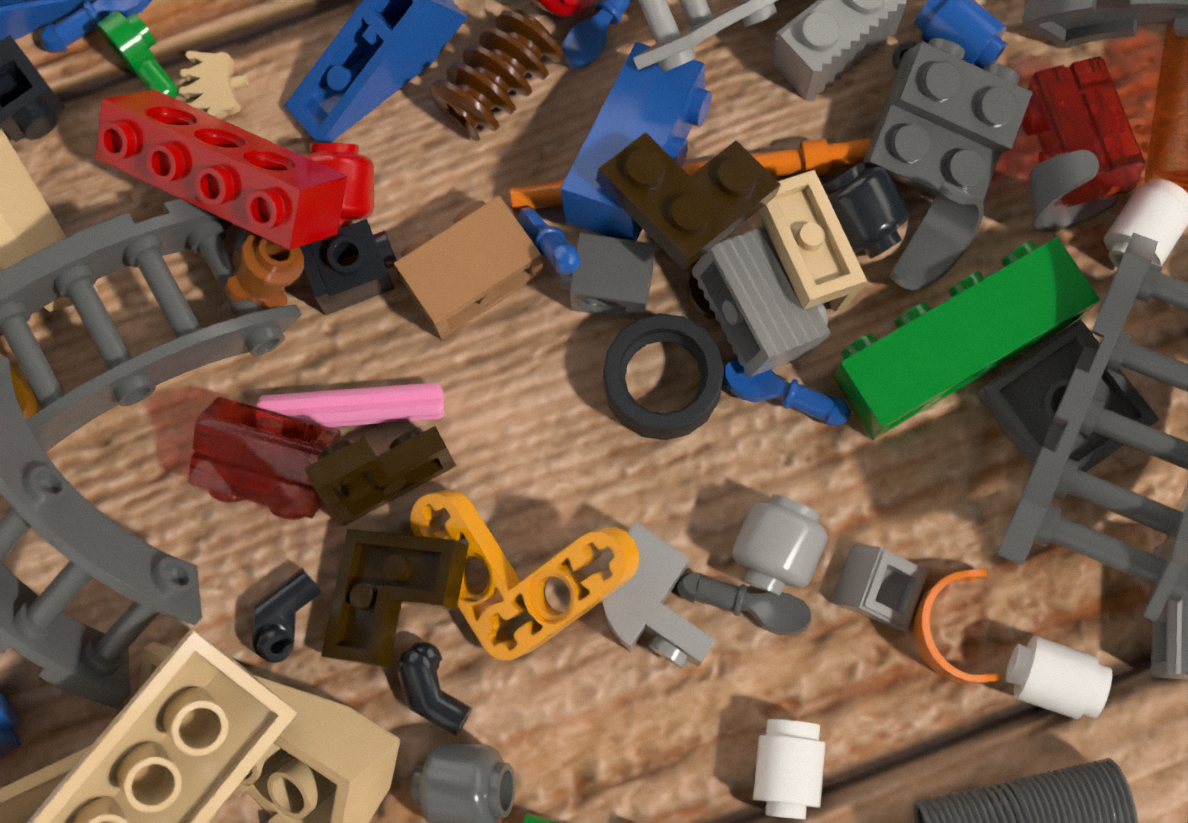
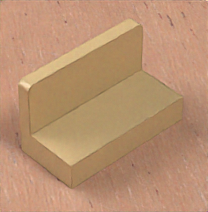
M812 170L778 181L781 186L776 197L762 207L758 213L803 310L828 301L835 312L847 308L867 282V279L816 171Z

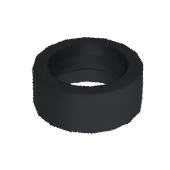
M660 313L638 318L617 334L606 352L603 385L608 406L623 426L642 437L669 440L689 435L707 422L719 403L724 366L719 347L703 327L686 317ZM661 341L676 343L688 350L697 361L701 375L699 390L693 400L682 409L669 413L652 412L637 404L628 391L625 379L627 366L634 354L648 344Z

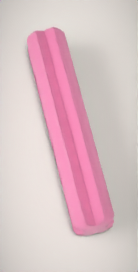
M435 382L263 395L258 398L256 410L259 427L266 432L440 419L444 416L445 399L441 385Z

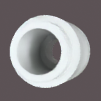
M1161 178L1150 179L1145 186L1136 188L1104 236L1103 241L1109 251L1110 260L1117 267L1119 266L1134 232L1158 241L1152 263L1162 266L1188 226V193L1177 184Z
M1033 636L1027 647L1017 644L1014 648L1006 671V682L1015 684V699L1074 719H1079L1082 715L1097 718L1103 710L1109 695L1112 669L1099 664L1098 657Z
M767 719L766 735H759L753 795V800L766 802L765 815L806 820L807 807L820 808L825 742L819 741L820 725L792 720Z

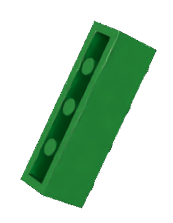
M1058 236L1040 247H1037L1033 240L1022 244L1000 261L1004 268L986 278L983 277L980 271L965 277L948 290L951 298L933 309L930 308L927 302H923L895 320L894 323L898 328L897 330L879 340L876 339L873 333L867 334L847 346L841 352L844 360L840 362L833 378L872 440L877 439L1067 328L1079 319L1084 318L1100 301V298Z

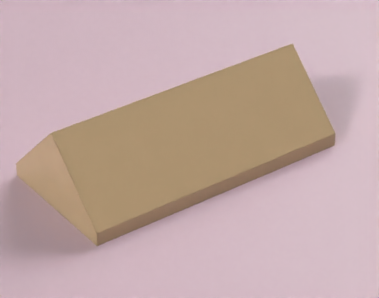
M190 629L27 823H208L292 721L297 712L229 654L193 629Z

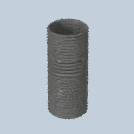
M1111 758L1086 762L1085 764L1073 765L1072 767L1060 768L1059 770L1047 771L1046 773L1041 772L1040 774H1033V776L1027 775V777H1020V779L1014 778V780H1006L1004 783L990 784L989 787L982 785L981 788L974 787V789L969 788L967 791H956L954 794H942L941 797H929L928 800H916L913 808L915 823H1138L1136 806L1127 779L1120 766Z

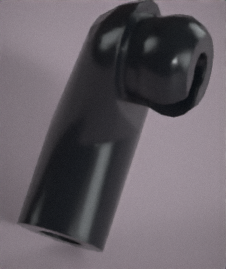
M303 567L262 597L255 605L252 644L256 654L267 662L279 663L286 660L292 654L295 641L296 612L322 593Z
M426 641L413 643L408 651L401 654L396 669L406 705L414 713L457 736L465 725L472 707L440 689L437 670L442 656L439 649Z

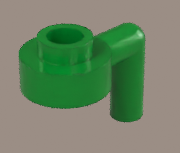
M115 10L96 24L100 34L114 53L130 71L137 74L148 88L147 90L155 89L173 98L177 97L178 89L176 84L155 60L150 50V47L156 44L157 41L148 27L135 13L125 18L119 11Z

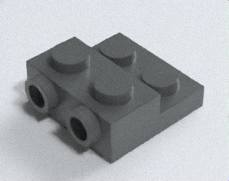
M933 38L928 44L922 41L904 52L863 163L866 168H884L891 179L936 198L939 188L944 180L977 197L983 203L1001 153L1012 149L1033 92L1017 85L1020 75L1011 68L999 64H986L981 69L964 61L965 50L952 41L941 38Z

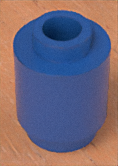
M929 0L914 21V25L923 32L921 39L927 44L933 38L952 41L965 50L964 61L981 69L986 64H994L1008 45L1001 39L1007 26L975 0Z

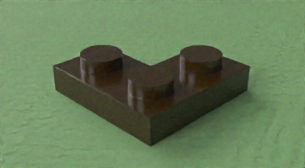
M647 132L599 167L596 182L683 270H686L775 198L781 186L737 140L689 176Z
M436 426L426 431L416 429L402 434L390 444V450L379 456L376 455L365 436L354 442L352 440L339 441L324 449L319 454L318 461L304 469L315 491L345 526L456 467Z
M347 529L321 657L389 668L402 603L457 610L469 545L456 540Z

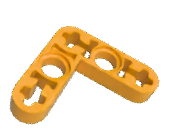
M441 490L428 493L417 500L413 505L410 515L411 529L414 536L456 540L458 542L466 538L469 542L465 567L471 556L481 559L486 565L489 572V581L483 591L472 587L467 580L464 568L457 606L484 649L491 656L499 660L510 661L540 647L629 582L636 574L639 566V550L634 539L626 531L617 527H604L579 537L521 581L472 502L463 493L457 490ZM441 509H446L450 518L445 523L446 530L441 531L436 522L442 516ZM609 547L615 556L609 562V568L594 573L587 578L580 569L596 561L602 554L601 549ZM550 577L561 579L570 591V604L565 612L552 608L546 599L545 586ZM528 611L534 620L525 623L517 629L514 637L509 639L503 630L509 624L508 619Z

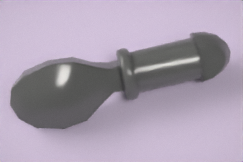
M697 572L686 573L677 582V590L685 600L691 603L697 601L733 611L735 616H740L741 610L748 611L764 630L776 635L795 636L806 631L811 623V610L807 604L788 593L781 592L780 596L769 592L753 594L747 592L748 587L745 584H741L739 587L703 577L702 573Z

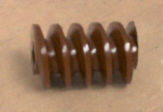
M522 10L502 11L496 17V28L487 27L479 35L481 46L470 45L463 52L465 64L454 62L446 70L449 82L437 80L430 87V94L435 105L458 129L475 141H480L475 129L478 124L493 132L500 128L498 121L492 113L494 107L508 114H513L517 110L508 95L511 89L525 97H529L533 93L531 86L524 77L527 72L541 80L548 77V70L540 59L543 55L557 63L562 62L565 58L564 52L549 31L537 19Z

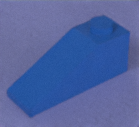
M362 0L284 106L317 143H331L430 66L468 16L452 0Z

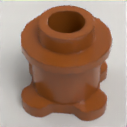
M254 233L249 235L244 245L237 249L232 256L235 270L233 276L228 278L225 284V292L233 301H250L260 305L263 310L285 306L287 304V297L284 294L285 287L297 281L304 269V256L300 247L288 250Z

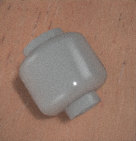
M777 494L772 495L770 503L765 501L754 503L748 511L732 552L735 561L748 569L744 581L777 596L781 595L784 585L794 588H802L808 585L828 539L825 528L817 523L821 514L804 504Z

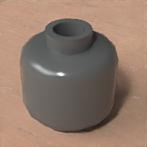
M444 743L432 749L425 764L419 765L415 769L411 784L412 799L415 805L421 806L422 814L427 823H498L500 818H506L512 810L515 797L514 770L509 763H504L501 754L492 746Z

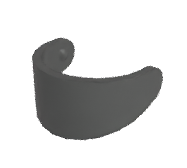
M1089 150L1065 153L1047 159L1031 169L1029 180L1036 230L1040 232H1056L1084 223L1115 206L1119 199V190L1112 181L1098 180L1088 182L1096 176L1099 170V160L1094 153Z
M944 180L924 219L889 275L890 278L898 285L913 291L929 287L942 278L957 263L974 239L983 217L984 206L982 201Z

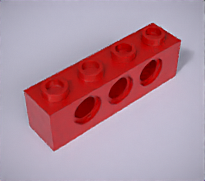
M155 89L102 99L95 151L96 159L288 250L337 235L348 179L347 175Z

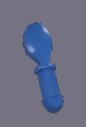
M97 0L92 4L86 1L83 4L84 7L54 26L49 24L42 32L41 45L48 52H65L68 50L67 46L97 28L96 24L115 10L127 18L132 13H141L152 0Z
M633 0L598 1L595 5L597 14L578 22L568 32L561 47L564 52L565 62L574 68H585L596 61L605 48L609 24L617 25L620 23L621 15Z
M531 206L520 208L518 222L541 255L546 256L550 260L558 274L569 275L575 273L580 267L581 262L574 245L569 244L565 240V236L560 229L549 227Z
M738 358L730 360L724 367L723 382L726 388L742 400L756 403L778 398L783 401L782 408H793L825 421L824 424L831 426L845 424L850 418L851 411L849 406L837 396L833 398L799 384L797 379H792L790 383L786 382L771 369L749 378L744 375V366L739 364Z

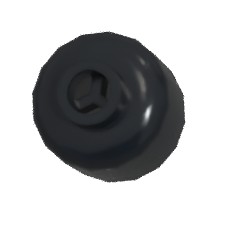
M861 161L822 185L854 253L865 250L869 259H872L902 240L896 229L906 222L910 210L884 168L871 167L867 169Z

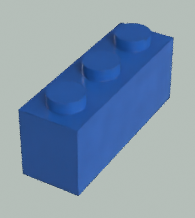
M635 42L560 188L566 223L607 237L637 241L642 231L641 226L596 182L598 168L645 132L682 168L688 151V140L686 138L693 125L697 127L702 126L711 104L712 93L705 90V63L691 60L665 72H661L658 63H654L638 70L633 58L651 46Z

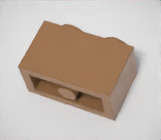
M500 195L488 203L476 201L468 205L456 215L452 226L435 237L432 234H426L415 239L404 248L401 253L402 258L394 262L401 282L441 340L544 274L541 253Z

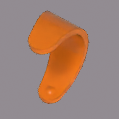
M986 569L954 572L939 580L924 593L916 607L913 618V636L917 650L924 662L935 673L947 680L960 684H985L1001 682L1003 680L1002 674H968L949 664L939 653L933 642L930 631V613L937 594L945 586L961 581H975L987 578Z

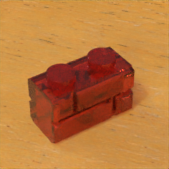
M1097 56L1073 62L1069 67L1060 65L1036 71L1030 78L1028 90L1033 93L1021 124L1028 136L1037 135L1042 151L1039 153L1038 163L1078 150H1089L1099 160V170L1096 176L1061 198L1063 206L1065 205L1067 208L1092 202L1097 197L1104 199L1129 193L1136 188L1146 163L1104 58Z
M218 396L199 415L196 421L192 447L194 453L191 457L188 483L208 489L209 494L214 499L222 502L236 503L248 500L269 506L270 512L279 518L297 520L304 517L313 518L324 504V501L315 491L304 468L318 461V456L324 449L339 442L341 431L336 428Z

